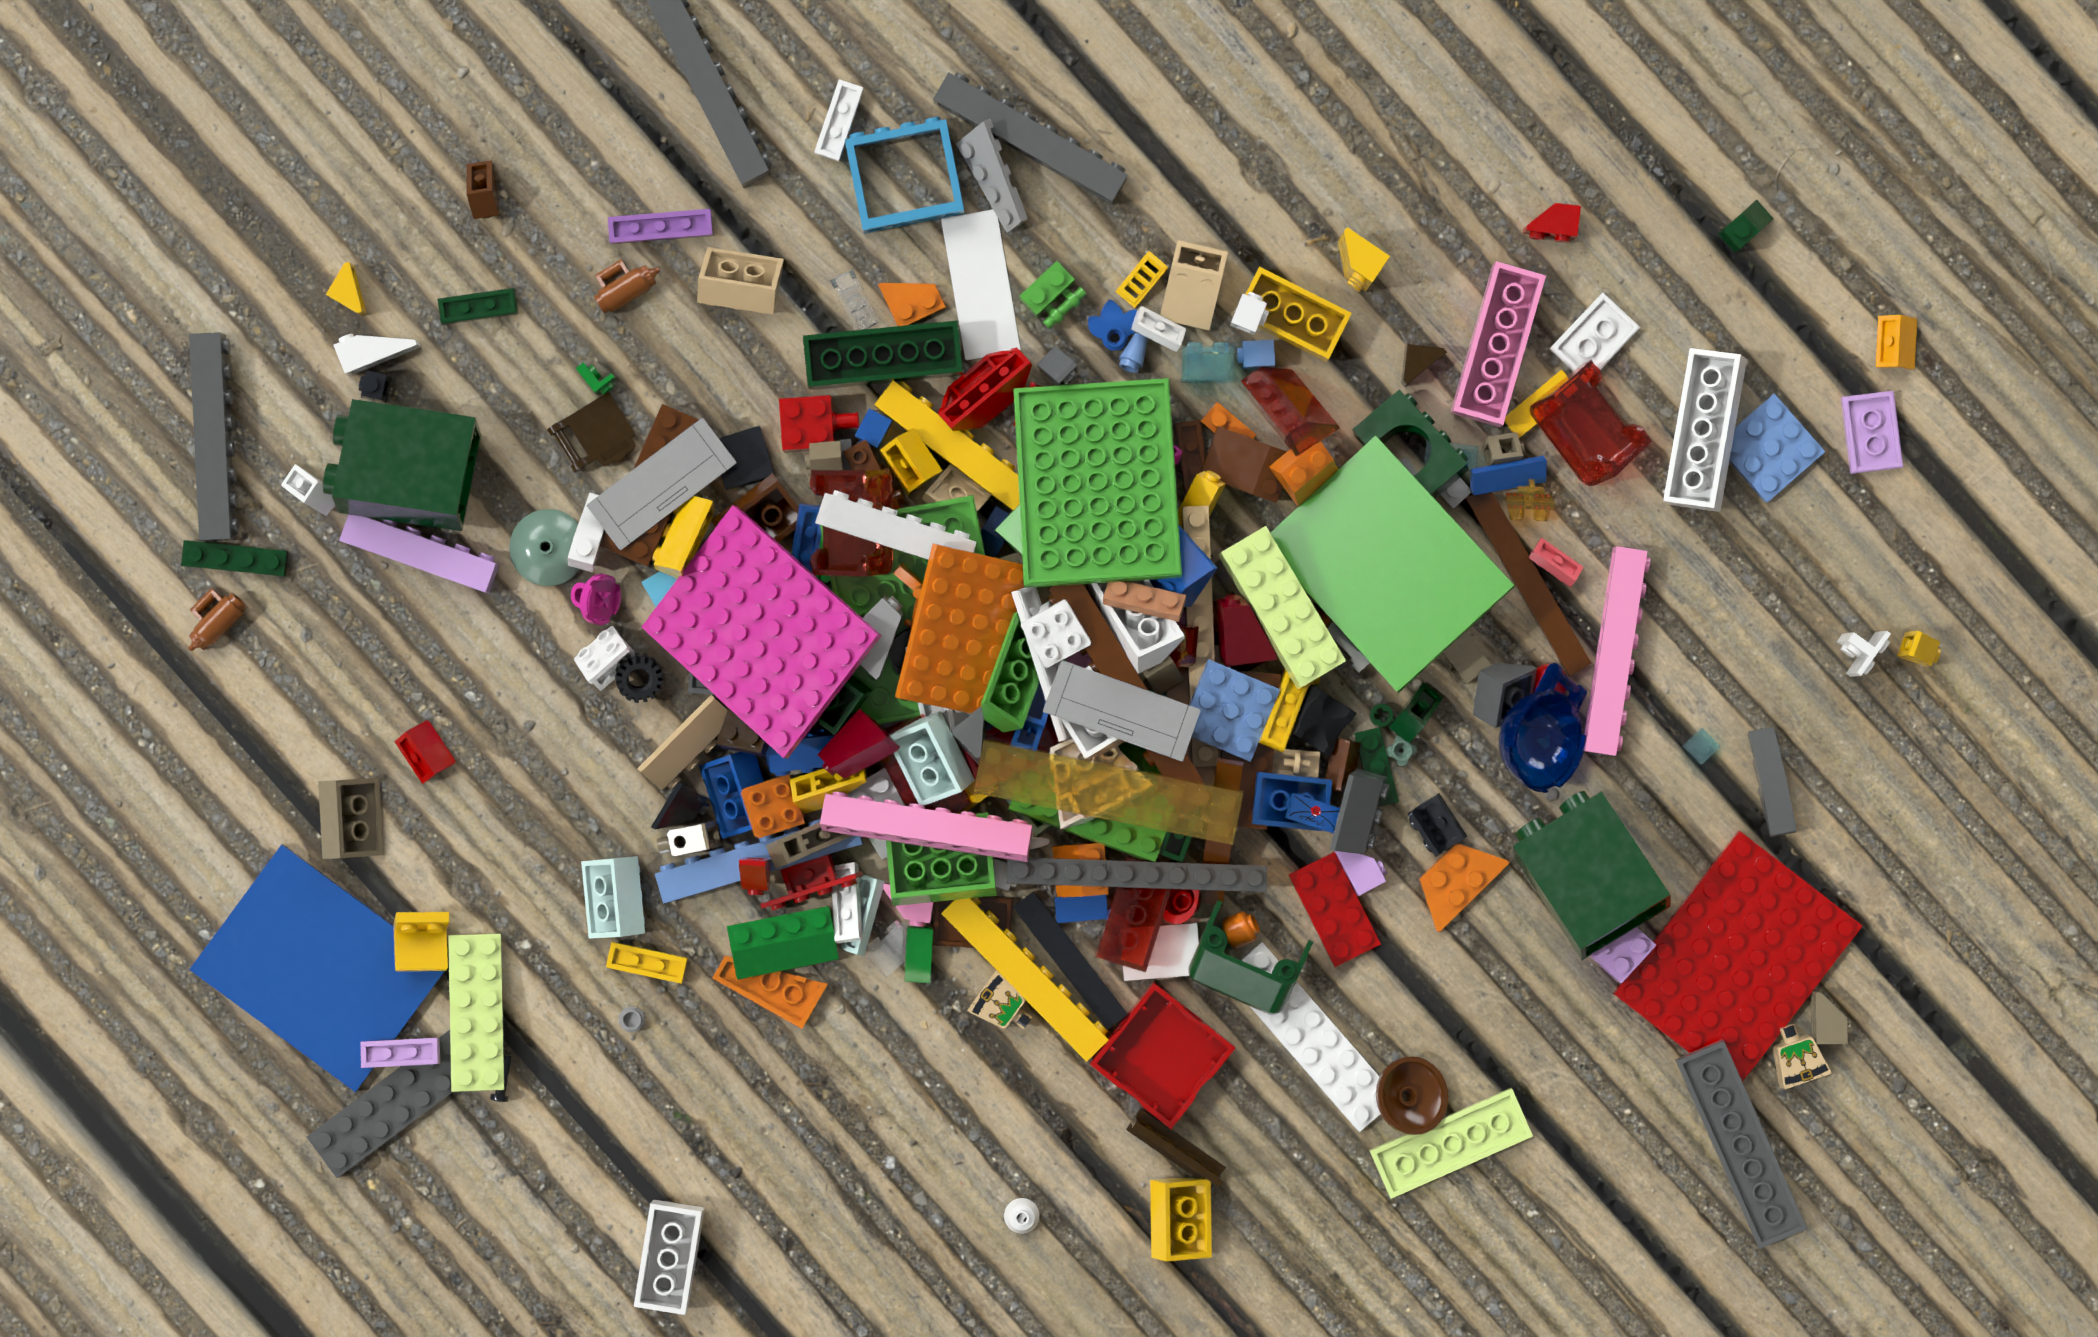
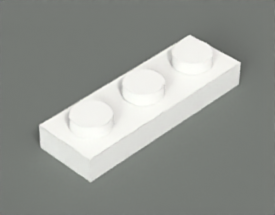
M839 79L814 151L815 154L838 162L840 161L845 146V139L848 138L864 90L863 87Z
M855 862L834 866L838 878L859 872L858 864ZM856 878L857 884L842 888L841 884L832 886L834 937L837 943L863 940L859 878Z

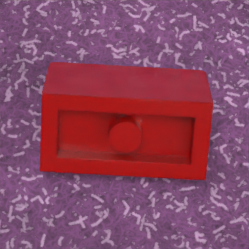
M429 720L409 729L394 741L422 784L428 782L439 772L456 762Z

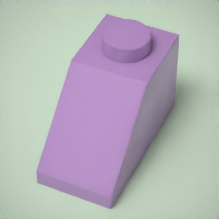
M1334 851L1356 895L1359 896L1386 882L1384 875L1387 872L1380 860L1376 862L1374 858L1362 854Z

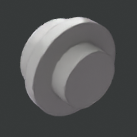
M635 1006L623 1009L619 1015V1024L627 1032H636L645 1023L644 1013Z

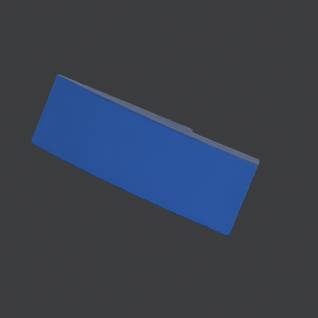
M1040 681L1023 729L1015 730L1008 752L1032 761L1048 714L1043 712L1046 700Z

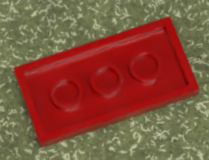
M1335 852L1288 874L1334 967L1381 945Z

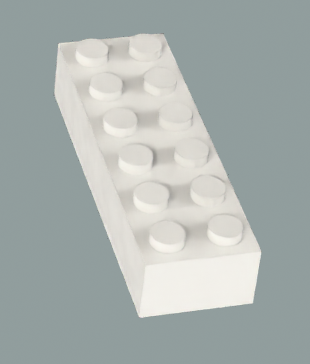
M1690 348L1663 499L1669 505L1721 511L1747 359L1741 354Z

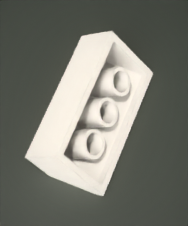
M1149 580L1128 581L1153 587ZM1108 582L1088 584L1089 595L1138 674L1162 663L1185 639L1183 632L1173 620L1104 605L1103 596Z

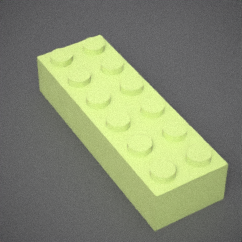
M1266 526L1218 554L1239 592L1249 604L1267 639L1297 689L1346 661Z

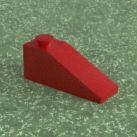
M744 857L739 859L741 888L748 890L749 895H763V890H770L771 858Z

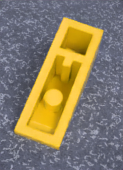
M825 769L790 779L793 802L805 814L822 809L825 794L832 795L833 792L849 794L867 782L865 769L846 779L837 773L832 776Z

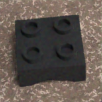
M1311 684L1306 692L1291 733L1330 757L1338 736L1345 726L1354 719L1357 713Z

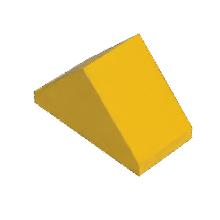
M346 262L343 264L326 295L361 316L367 315L355 267L352 263Z

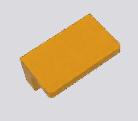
M1904 315L1878 316L1876 367L1914 370L1917 335L1916 318Z

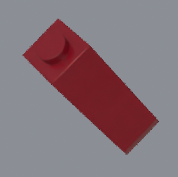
M1232 594L1225 596L1224 599H1217L1220 658L1225 666L1277 660L1275 651L1243 596Z
M859 708L818 753V756L825 762L822 767L832 776L837 773L846 779L898 751L900 746L871 716Z

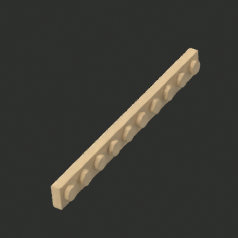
M1209 506L1182 507L1183 530L1211 560ZM1212 578L1208 581L1193 605L1186 607L1189 703L1207 659L1215 662ZM1191 737L1192 764L1194 767L1217 766L1218 748Z

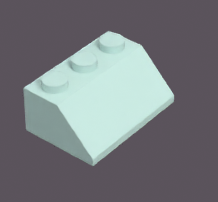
M941 711L923 717L890 735L900 746L899 750L894 752V755L918 804L924 806L960 793L975 781Z
M638 856L581 861L589 938L645 934Z

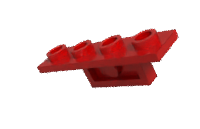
M831 854L780 870L788 895L766 901L760 905L762 909L770 906L771 911L785 907V901L791 899L798 903L810 899L809 894L816 891L820 896L832 892V886L841 884L842 888L857 884L856 878L864 875L860 871L838 878Z

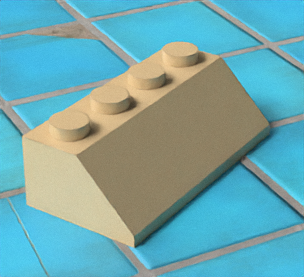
M710 695L637 769L661 790H665L667 787L672 790L682 780L679 776L686 769L690 772L700 762L697 758L704 751L708 754L717 745L716 739L721 731L728 707L718 697Z

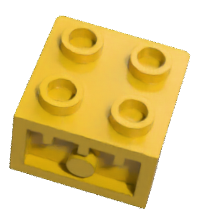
M396 912L394 919L395 971L447 970L449 912Z

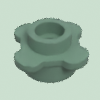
M1399 736L1395 737V742L1392 746L1386 748L1387 756L1397 760L1399 766H1405L1411 755L1417 752L1414 744L1410 745V743ZM1400 748H1403V753L1399 752Z

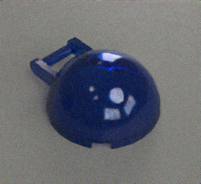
M1552 663L1546 668L1534 693L1521 698L1509 709L1502 721L1498 735L1499 752L1506 770L1518 783L1533 791L1547 793V789L1554 786L1562 787L1572 777L1584 754L1587 735L1581 734V720L1577 716L1587 695V690L1582 685H1576L1563 673L1562 667L1557 663ZM1558 682L1570 692L1568 697L1554 690Z

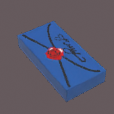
M1292 793L1285 819L1334 834L1340 808Z

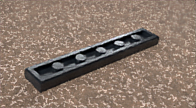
M1031 892L1013 906L1016 913L1107 1030L1128 1015L1034 892Z

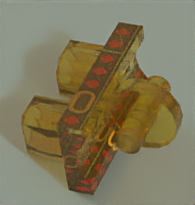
M1528 479L1527 486H1518L1517 493L1505 492V502L1510 520L1521 521L1524 519V509H1533V519L1546 522L1548 521L1550 510H1554L1555 502L1552 499V494H1544V487H1535L1534 479Z

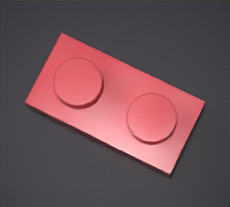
M1542 537L1528 557L1569 587L1575 583L1583 569V566Z

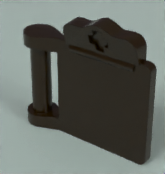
M609 393L600 396L547 429L550 436H555L571 461V468L574 473L596 460L604 467L614 462H621L628 453L635 449V442L632 439L635 436V432ZM570 426L588 456L580 458L563 429Z

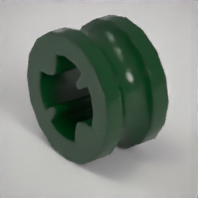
M1377 704L1370 710V721L1378 727L1387 726L1393 719V711L1386 704ZM1378 708L1388 712V717H1385L1386 721L1381 723L1380 719L1375 720L1374 713H1378L1376 712Z

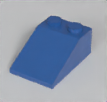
M1257 772L1252 824L1323 831L1285 819L1292 793L1330 805L1332 780Z

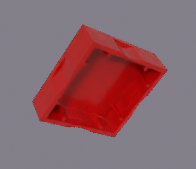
M1153 981L1128 1012V1015L1124 1017L1109 1036V1040L1093 1056L1089 1064L1118 1088L1125 1090L1139 1101L1142 1107L1172 1129L1192 1104L1200 1088L1215 1075L1236 1047Z

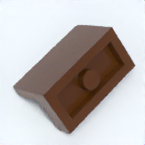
M1337 739L1335 748L1329 758L1325 778L1332 780L1331 790L1345 792L1348 776L1356 770L1360 742Z

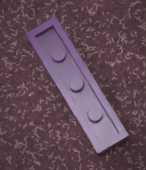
M711 209L608 217L610 244L713 236Z

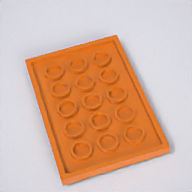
M932 544L895 697L971 714L981 707V702L1013 614L1018 612L1011 592L1024 587L1023 564Z

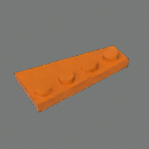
M726 955L712 977L715 981L801 1030L828 985L781 971L737 980L733 957Z

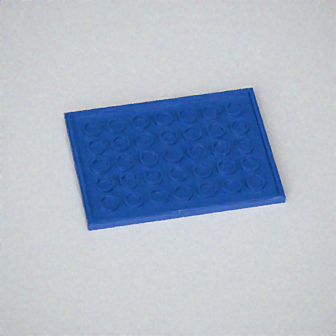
M281 844L189 969L354 1092L358 1091L374 1069L361 1068V1042L395 1040L445 973V971H395L394 925L284 844Z

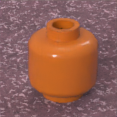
M1240 911L1223 919L1221 930L1227 936V944L1229 943L1234 949L1242 948L1256 941L1260 929L1254 915Z

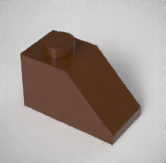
M492 160L467 164L466 195L473 219H486L499 215V198Z

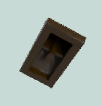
M1407 344L1404 351L1401 384L1405 387L1445 355L1447 351L1439 347Z

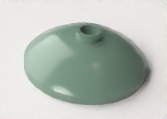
M554 509L538 510L525 516L515 527L509 545L512 563L519 574L531 583L541 586H557L571 580L580 571L578 568L568 566L569 551L579 523L570 515ZM544 542L550 544V549L546 552L541 548Z

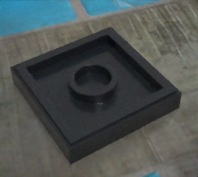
M760 425L719 438L736 461V464L721 474L725 490L765 479L772 473L775 475Z

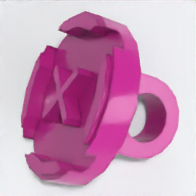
M599 573L593 575L586 583H577L573 586L571 590L572 603L580 608L583 618L588 623L600 626L608 624L611 621L609 618L612 614L616 615L621 603V588L619 584H616V579L613 576Z

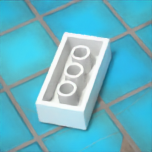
M653 1200L650 1203L634 1307L682 1315L687 1313L705 1208L660 1200Z

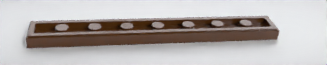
M1493 493L1466 497L1467 504L1567 675L1571 676L1592 664L1534 563L1528 558L1527 551Z

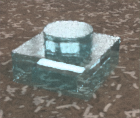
M1700 728L1683 747L1702 765L1720 745L1703 728Z

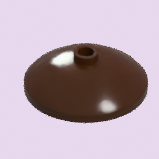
M1403 1057L1391 1062L1381 1073L1376 1086V1102L1381 1116L1389 1126L1403 1134L1418 1135L1432 1130L1443 1119L1448 1106V1089L1442 1074L1432 1063L1420 1057ZM1403 1093L1406 1094V1101L1402 1099Z

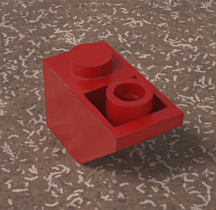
M1554 203L1526 225L1523 229V234H1528L1529 238L1534 240H1544L1545 237H1553L1555 242L1570 243V240H1574L1578 236L1581 206Z

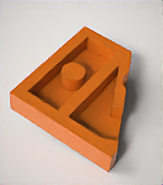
M878 284L897 326L912 325L946 308L935 284Z

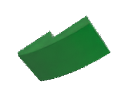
M908 926L905 982H931L933 927Z

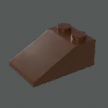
M1217 426L1201 472L1212 471L1221 477L1220 480L1225 482L1226 485L1277 503L1283 486L1269 466L1287 451Z

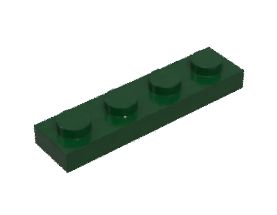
M184 540L181 566L286 577L288 551Z

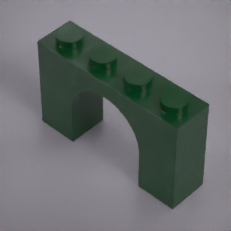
M1399 389L1352 429L1354 437L1363 446L1375 435L1383 444L1394 435L1402 432H1414L1425 437L1432 447L1431 457L1428 463L1414 477L1436 499L1469 470L1467 463L1469 459L1461 449L1455 450L1449 444L1452 441L1443 430L1439 432L1433 426L1435 422L1427 412L1421 413L1415 407L1418 405L1415 399L1409 393L1404 395Z

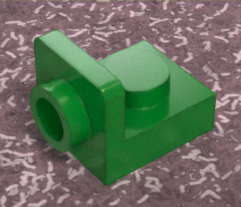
M583 362L576 367V370L596 395L600 393L605 395L615 387L614 382L617 378L612 373L599 382L598 379L602 376L593 365L587 367Z

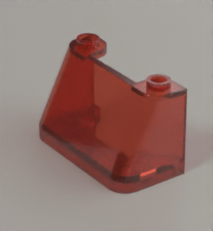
M1592 360L1580 365L1538 398L1529 409L1533 419L1578 479L1588 486H1594L1616 477L1652 442L1642 426L1636 424L1625 426L1596 388L1602 381L1600 369Z
M886 469L811 470L810 488L815 495L822 496V500L825 493L833 495L834 490L848 494V500L857 503L860 498L874 503L872 507L874 509L882 511L883 506L892 509V477ZM823 526V548L816 549L810 560L812 574L828 576L885 575L891 571L893 566V548Z

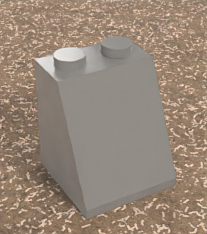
M885 595L863 617L869 625L882 635L860 664L875 679L884 670L904 612L901 610L903 607L902 603L893 595L890 598Z

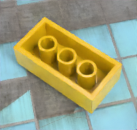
M1261 267L1258 268L1245 294L1248 295L1249 292L1260 295L1263 297L1262 301L1267 303L1264 310L1269 311L1264 326L1259 324L1257 328L1324 362L1329 360L1352 314Z

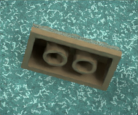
M379 778L318 781L322 859L384 855Z

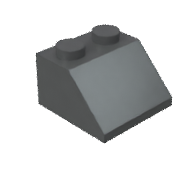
M1496 663L1480 670L1477 678L1478 684L1474 698L1473 715L1498 728L1530 713L1537 668L1527 665Z

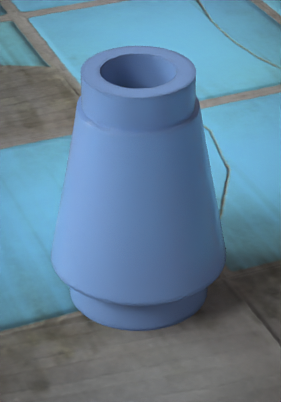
M1134 333L1119 357L1120 368L1131 373H1138L1139 369L1143 368L1148 342L1147 337Z

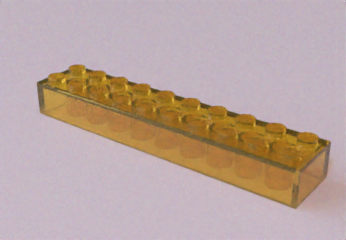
M988 739L983 741L973 792L1231 845L1235 842L1244 791Z

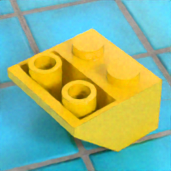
M914 428L899 435L880 449L879 454L908 496L943 471Z

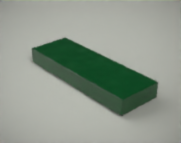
M515 288L437 299L442 325L519 314Z

